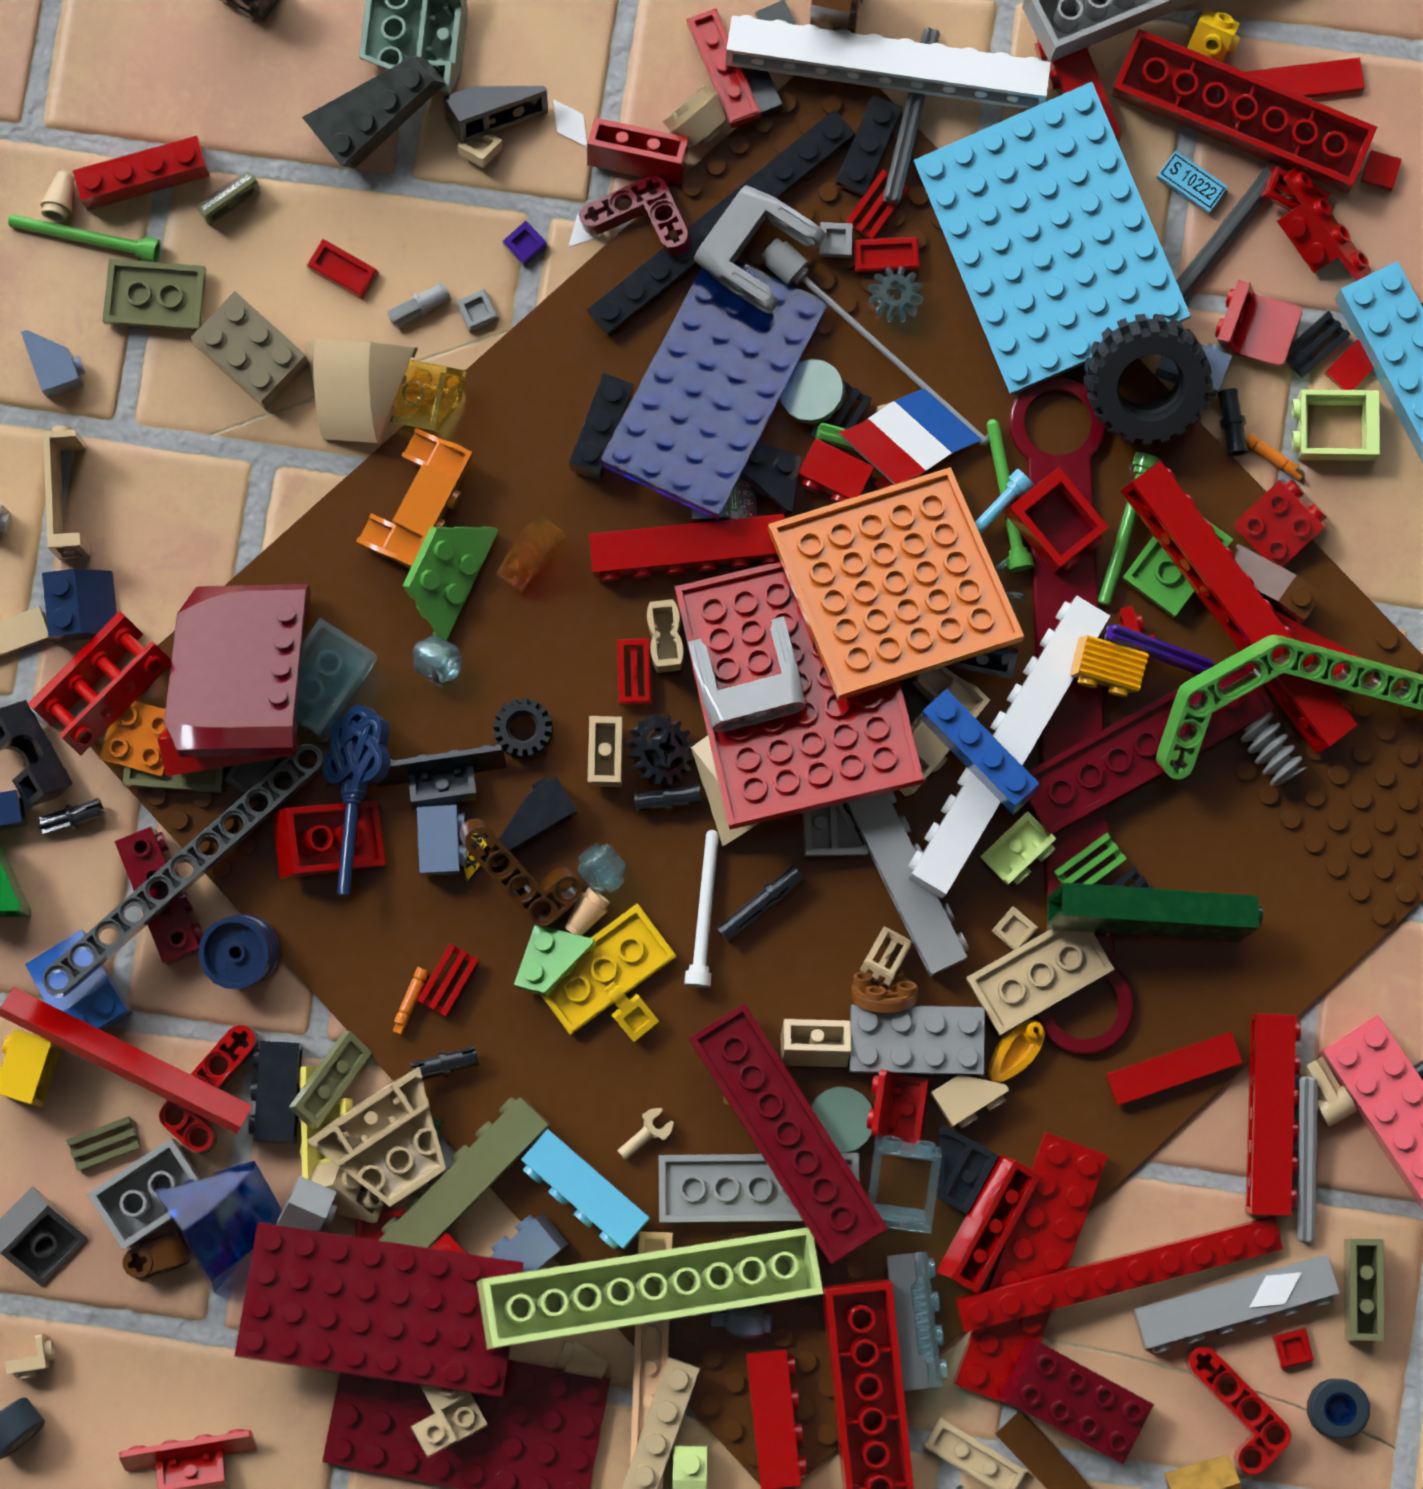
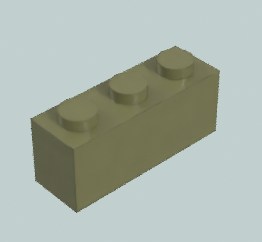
M1344 1239L1345 1340L1384 1341V1239Z

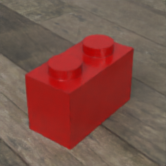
M815 439L798 472V480L802 481L801 485L807 490L814 493H819L821 490L831 495V501L838 503L863 495L874 473V466Z

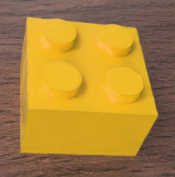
M14 1029L12 1035L7 1034L2 1046V1053L5 1054V1057L0 1067V1095L43 1107L62 1047L40 1036Z

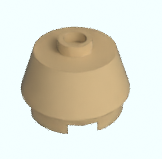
M707 84L696 91L697 94L683 101L662 121L670 130L668 133L689 137L688 146L691 148L702 140L705 144L720 133L717 127L727 118L718 93H713Z

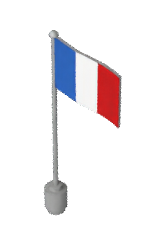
M777 238L767 247L761 258L766 262L765 266L787 286L792 282L796 285L801 281L805 283L922 388L893 401L864 422L837 432L840 437L895 485L914 479L955 452L976 443L982 446L988 444V434L984 436L806 276L809 272L806 268L809 261L787 241L782 242Z

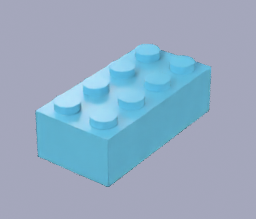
M548 1129L521 1159L527 1164L523 1169L524 1172L539 1184L544 1179L551 1185L552 1188L548 1192L562 1205L565 1206L568 1201L577 1208L574 1215L590 1228L593 1223L602 1230L599 1237L613 1249H616L619 1245L625 1249L651 1219Z

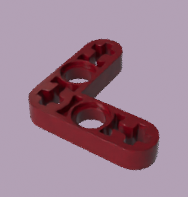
M659 176L645 177L585 205L579 214L584 230L591 235H598L647 213L667 254L671 256L682 255L689 250L692 243L689 232L665 181ZM656 189L657 193L651 195L650 190ZM637 195H640L641 202H638ZM621 201H632V205L627 210L621 211L616 209ZM609 208H610V210H611V212H612V215H610V216L608 215V212H607V209H609ZM664 210L673 212L672 216L665 221L656 219L657 215ZM597 215L599 220L593 222L591 217ZM673 229L679 238V241L676 243L672 241L669 231Z

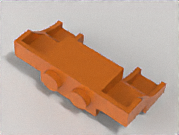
M416 428L408 447L401 457L420 467L393 518V523L371 513L356 543L411 569L430 527H445L446 521L443 518L448 508L453 510L461 496V492L458 491L459 483L474 456L473 452Z

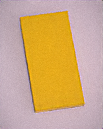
M638 903L591 938L597 943L592 952L588 950L575 963L576 968L559 981V985L548 997L542 996L570 1035L614 1004L604 991L613 981L626 995L677 957Z

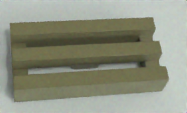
M129 1116L66 1140L71 1149L72 1158L76 1163L77 1171L141 1148ZM123 1126L127 1128V1131L78 1149L77 1144ZM127 1138L131 1139V1144L84 1162L81 1158L82 1155Z

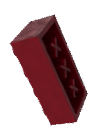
M1028 1338L998 1397L1123 1465L1154 1406L1153 1403L1031 1338Z

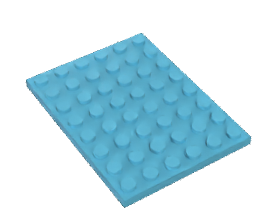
M1092 82L914 160L1011 395L1085 364L1086 358L1092 357L1090 348L1095 341L1101 343L1103 340L1101 333L1108 327L1112 331L1117 329V321L1126 318L1127 323L1136 321L1135 315L1145 314L1147 319H1153L1154 314L1164 315L1168 322L1171 319L1179 322L1191 319L1187 305Z

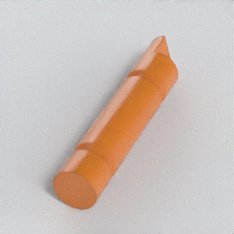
M1252 433L1248 436L1246 445L1249 448L1254 449L1255 452L1280 469H1284L1286 473L1298 481L1301 480L1303 476L1296 471L1299 467L1298 464L1292 460L1289 461V458L1264 441H1259V438Z
M417 967L414 978L399 1008L400 1012L395 1017L394 1022L396 1024L392 1031L403 1035L410 1018L409 1015L412 1014L429 971Z

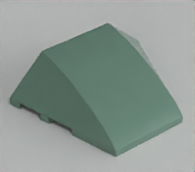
M366 0L359 58L387 70L412 56L425 58L447 83L440 90L450 94L462 69L468 15L467 0Z

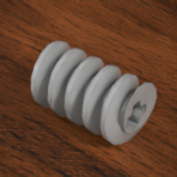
M1273 712L1266 714L1245 728L1246 732L1240 739L1242 743L1253 741L1248 752L1249 754L1260 752V755L1255 760L1257 765L1268 764L1262 774L1264 776L1275 775L1269 783L1271 787L1285 783L1307 768L1298 769L1297 767L1303 759L1302 756L1290 757V754L1295 749L1294 745H1282L1288 737L1287 733L1282 735L1275 734L1281 724L1269 725L1268 721L1274 715Z

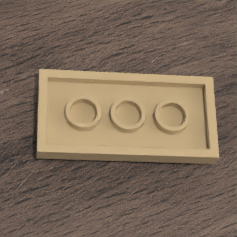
M1048 930L966 977V980L981 1006L985 1007V1013L1000 1036L1112 972L1114 967L1093 932Z

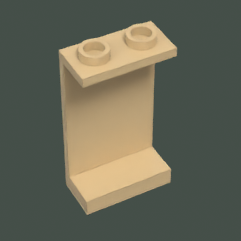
M54 426L52 431L43 432L47 547L58 559L91 557L90 544L81 533H64L61 451L86 450V443L76 430H72V427Z

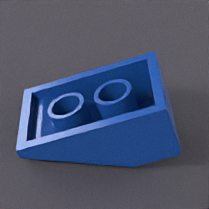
M81 929L25 965L46 1003L105 1031L133 1012L104 964L65 997H52L47 993L43 984L45 970L85 935ZM80 951L74 958V962L82 967L88 966L93 961V955L89 951ZM55 973L49 979V985L55 989L65 987L68 982L67 976L63 973Z

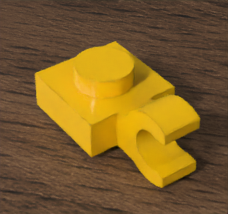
M614 981L604 989L606 994L619 1008L612 1014V1017L633 1042L659 1022L637 994L629 1000Z

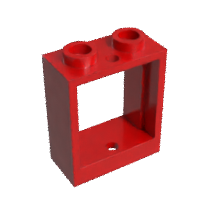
M1060 467L1004 512L1053 573L1061 567L1065 571L1070 569L1080 560V557L1077 555L1085 547L1092 551L1105 540L1102 534L1109 528ZM1057 486L1093 529L1063 555L1056 551L1025 513Z

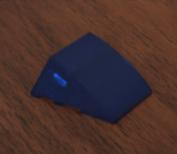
M255 1161L217 1171L214 1173V1176L194 1181L190 1179L184 1181V1185L166 1189L163 1187L155 1190L214 1293L253 1250L258 1222L276 1225L282 1211Z

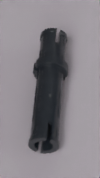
M793 865L790 866L788 870L771 884L769 882L764 884V889L716 928L730 944L732 940L775 905L778 904L780 906L783 904V899L802 883L806 882V880Z

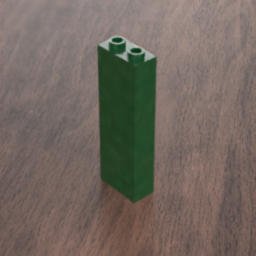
M1062 883L1047 897L1048 930L1240 942L1257 930L1263 921V907L1259 906V895Z

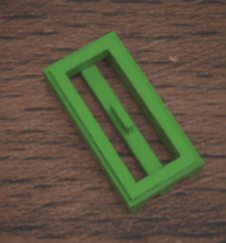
M1106 833L1054 871V874L1061 883H1073L1113 854L1116 858L1114 861L1083 883L1094 884L1127 858L1119 851L1118 846L1113 843L1109 834ZM1106 844L1108 849L1070 877H1065L1063 873L1101 845Z

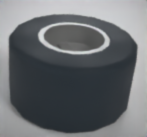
M22 1397L0 1411V1459L9 1456L22 1447L45 1424L44 1418L28 1398Z

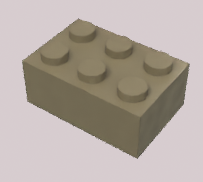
M236 291L190 337L194 345L265 410L309 365L306 355Z

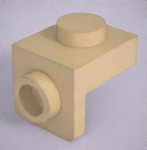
M47 1334L35 1335L37 1356L4 1361L6 1374L16 1373V1380L36 1377V1370L50 1368L51 1360H55L53 1341L47 1339Z

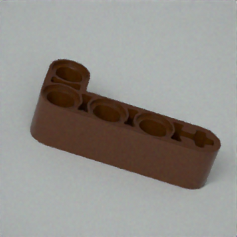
M470 819L461 826L459 832L460 839L468 852L535 925L542 927L553 923L581 897L582 885L570 869L564 867L557 868L538 883L482 820ZM477 833L483 838L487 844L484 849L472 838L473 834ZM505 855V861L502 865L498 867L491 866V861L495 856ZM517 879H526V884L522 889L512 890V884ZM565 880L572 881L569 890L565 892L558 891V886L561 882ZM537 903H547V907L543 912L533 913V908Z

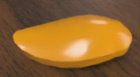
M1026 1020L1009 1030L1001 1038L994 1050L988 1068V1077L991 1081L1003 1082L1021 1073L1032 1063L1041 1049L1045 1036L1044 1027L1040 1022Z

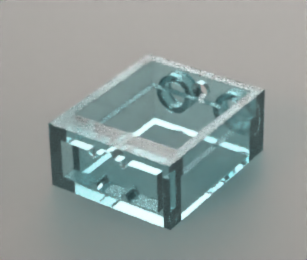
M884 1136L883 1139H875L868 1188L869 1199L888 1228L931 1234L942 1147H936L935 1143L924 1140L916 1141V1144L902 1142L901 1138L894 1136ZM882 1154L931 1161L925 1209L876 1203Z

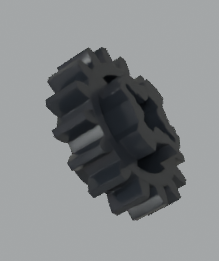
M659 714L638 721V727L632 728L629 731L634 739L628 740L625 743L628 747L632 748V752L626 754V758L634 759L635 762L630 767L631 771L639 769L641 771L639 779L642 781L649 778L651 786L661 783L663 787L672 784V782L682 780V774L691 770L686 762L695 760L694 756L689 753V748L695 744L686 740L690 731L682 732L680 730L682 724L680 720L671 723V715L660 717ZM655 729L654 733L650 734V739H647V735ZM671 762H674L673 766L666 771V768L670 767Z

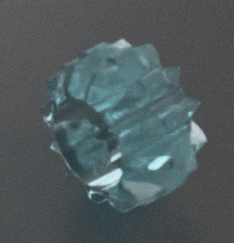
M887 267L885 270L886 278L877 273L874 277L877 284L869 285L868 291L874 295L869 298V304L873 306L879 305L875 312L877 316L882 315L886 311L888 312L887 321L892 322L894 314H898L900 321L903 322L906 320L905 311L912 315L917 313V308L914 304L922 303L923 297L917 294L922 291V284L913 283L916 278V274L913 272L904 277V267H899L898 273L895 275L892 269ZM892 289H898L897 293L902 292L900 299L895 300L894 295L891 298L889 297Z

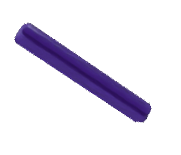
M1110 624L1106 628L1104 636L1106 641L1148 653V657L1199 675L1214 666V662L1211 659L1120 625Z

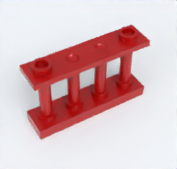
M121 611L28 703L51 727L58 721L66 727L59 736L80 756L171 665V659L153 641L145 648L138 642L144 634ZM129 651L136 658L121 671L114 664ZM106 674L112 682L98 695L91 687ZM82 697L89 705L74 718L68 711Z

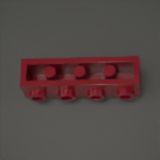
M151 826L114 841L134 891L168 862L165 851L169 850L163 832L157 833ZM176 866L174 871H175L176 875H178L179 877H181V876H180V873H179V871H178V868H177V866ZM158 884L151 888L149 894L152 898L161 900L168 895L169 891L164 885ZM186 892L148 924L162 963L166 965L198 953L199 944L204 934L198 922L193 924L189 912L193 910V906Z

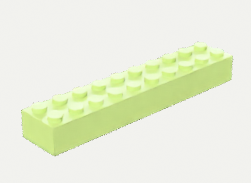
M808 1228L492 1277L477 1282L487 1349L823 1294L815 1242Z

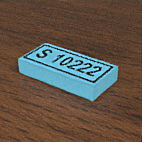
M1176 150L1156 177L1160 182L1208 215L1228 188L1227 185Z

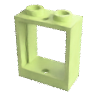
M1301 390L1297 399H1292L1291 416L1292 419H1297V431H1292L1291 446L1292 450L1297 451V460L1375 461L1380 455L1379 391ZM1308 405L1361 406L1362 449L1308 448Z

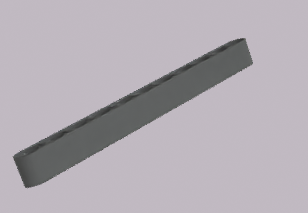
M312 744L299 746L295 755L287 756L53 962L43 974V984L47 993L56 998L65 997L310 782L321 770L323 758L319 748ZM304 754H309L315 757L317 763L312 768H303L299 764L298 759ZM279 776H287L292 781V785L287 790H280L275 787L274 780ZM260 797L266 800L268 806L265 810L256 812L250 808L249 802L253 798ZM230 819H237L242 823L243 829L236 834H232L226 831L224 825ZM205 841H213L217 844L218 851L213 855L207 856L201 853L199 847ZM180 863H189L193 867V873L189 877L182 878L176 875L174 870ZM158 884L164 885L169 891L168 895L161 900L154 899L149 894L151 888ZM136 906L142 909L144 914L141 920L137 922L128 921L124 916L128 908ZM110 928L117 931L118 939L112 944H104L99 939L101 932L105 929ZM80 951H89L93 955L91 964L84 967L78 966L74 962V958ZM55 973H63L67 976L68 982L65 987L55 989L49 985L50 977Z

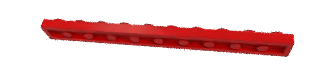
M1269 1216L978 1292V1294L965 1295L955 1298L962 1331L969 1332L1283 1250L1276 1217Z

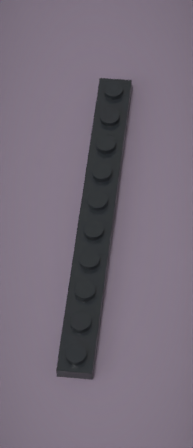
M834 109L689 226L687 230L692 243L687 252L679 256H671L662 248L587 309V313L608 337L698 264L694 261L698 248L745 185L779 199L855 137V132ZM678 236L672 240L674 243L679 241Z

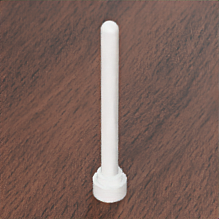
M709 830L705 840L693 965H689V971L685 972L684 985L690 987H711L712 974L709 973L706 961L719 834L715 830Z

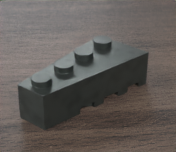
M412 56L302 118L341 166L355 169L447 83L427 59Z

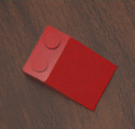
M377 800L363 801L362 805L359 806L353 870L386 865ZM344 803L290 807L272 814L280 879L339 872L346 808Z

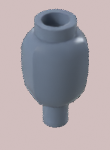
M761 1306L728 1310L726 1314L712 1313L711 1326L725 1327L727 1332L734 1337L760 1339L765 1333H772L773 1313H766L765 1309Z

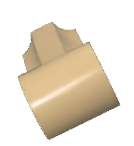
M1323 1056L1300 1068V1077L1311 1076L1316 1077L1318 1080L1317 1114L1327 1128L1357 1112L1351 1096L1343 1086L1339 1085Z

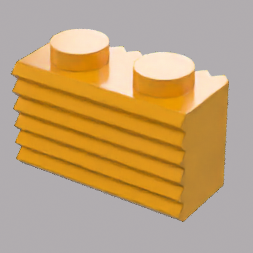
M1085 635L1078 639L1069 676L1078 678V684L1082 686L1097 688V685L1100 684L1101 686L1108 687V693L1127 697L1128 693L1139 692L1141 688L1140 685L1144 676L1148 653Z

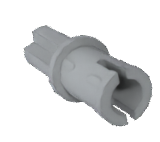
M440 282L419 295H416V293L412 294L413 298L390 309L387 313L391 323L397 328L421 315L426 317V312L450 301L451 297L443 282Z

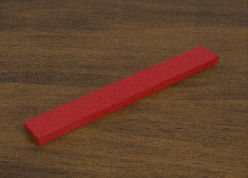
M13 987L0 1007V1017L235 1134L239 1133L253 1106Z

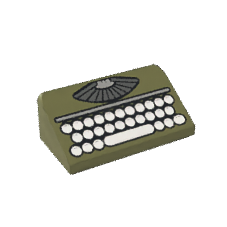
M246 171L199 203L196 209L206 223L211 225L259 192L260 186L256 178L249 171Z

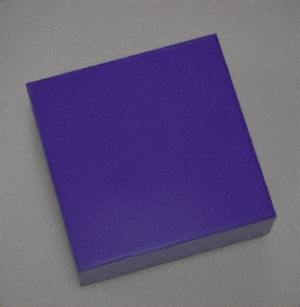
M524 221L502 241L503 245L524 267L548 247L547 242L527 221Z

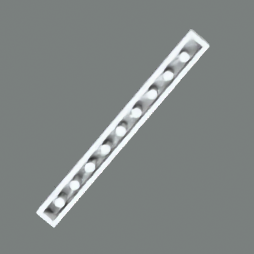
M749 15L732 16L725 65L1023 109H1031L1045 102L1051 62L1042 61L1036 57L1020 58L1003 52L992 54L979 52L974 48H951L941 43H917L907 38L899 40L889 39L878 34H855L845 29L828 30L810 24L800 26L788 24L783 20H759Z
M1078 596L1073 599L1071 604L1067 601L1063 603L1055 617L1060 620L1055 631L1050 628L1047 630L1039 644L1044 648L1039 658L1032 656L1023 671L1024 674L1028 675L1022 686L1016 683L1006 699L1011 702L1010 707L1006 713L999 711L990 728L995 730L992 736L1021 765L1025 762L1074 679L1069 674L1079 637L1089 635L1098 638L1110 617L1109 614ZM967 767L957 782L962 786L956 797L950 794L941 809L946 815L940 825L934 822L924 839L929 843L924 852L922 853L917 850L907 866L912 869L908 879L940 898L947 894L1000 804V801Z

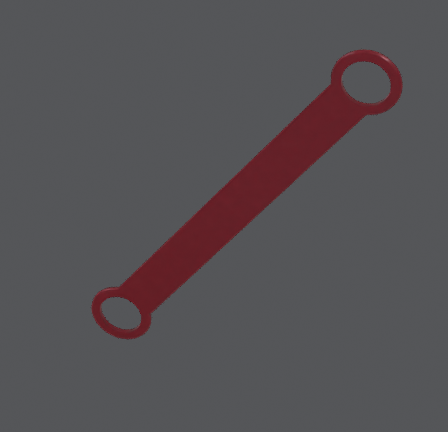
M1058 375L1021 391L1015 398L1010 410L1009 431L1014 445L1027 459V477L1036 486L1060 467L1094 508L1092 456L1101 446L1106 426L1101 424L1096 418L1084 383L1073 377ZM1064 391L1076 396L1086 406L1090 416L1091 427L1086 441L1078 449L1067 454L1055 455L1040 450L1030 441L1024 425L1025 413L1031 402L1043 393ZM1058 486L1029 509V518L1060 555H1063L1093 530ZM1031 546L1034 561L1032 588L1036 658H1039L1044 649L1039 644L1047 630L1050 628L1055 631L1060 620L1055 617L1065 601L1071 604L1073 599L1078 596L1099 609L1096 547L1092 551L1085 547L1077 554L1080 560L1070 569L1065 571L1061 567L1053 573ZM1074 677L1039 736L1040 765L1104 730L1103 690L1100 684L1097 685V688L1082 686L1078 684V678ZM1108 803L1053 833L1056 840L1051 845L1055 850L1045 858L1046 900L1062 884L1054 874V871L1104 834H1109ZM1104 843L1063 874L1066 878L1070 877L1108 849V847ZM1110 856L1073 883L1083 884L1111 863ZM1111 872L1093 885L1112 886ZM1093 932L1114 967L1112 972L1103 976L1112 985L1118 999V1012L1112 1026L1100 1036L1081 1039L1070 1036L1060 1029L1052 1016L1051 1007L1036 1015L1037 1021L1044 1027L1045 1036L1056 1046L1067 1052L1088 1055L1105 1051L1115 1045L1125 1035L1131 1024L1134 1012V999L1127 979L1115 965L1114 934L1107 936L1105 933Z

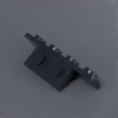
M484 745L480 748L467 750H451L446 753L433 755L422 754L413 758L399 760L391 759V767L387 776L380 783H377V786L409 783L412 809L478 800L475 773L506 768L503 745Z

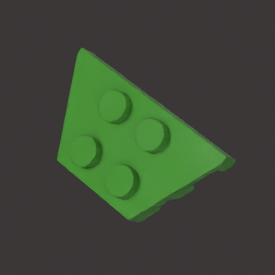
M489 526L430 527L403 583V587L409 597L416 602V608L422 618L427 619L433 628L435 639L446 642L499 531L498 529Z

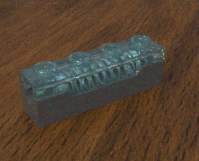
M927 1252L886 1256L888 1280L892 1282L903 1389L904 1391L927 1389L929 1387H943L942 1379H948L946 1359H939L938 1346L944 1345L942 1325H935L934 1312L940 1311L938 1291L932 1292L930 1278H936L934 1258H928Z

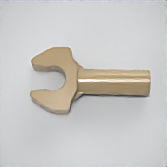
M662 1108L646 1111L642 1115L644 1119L643 1128L617 1150L625 1160L651 1138L665 1140L670 1136L674 1125L673 1121L668 1122L661 1129L653 1126V1120L662 1113Z

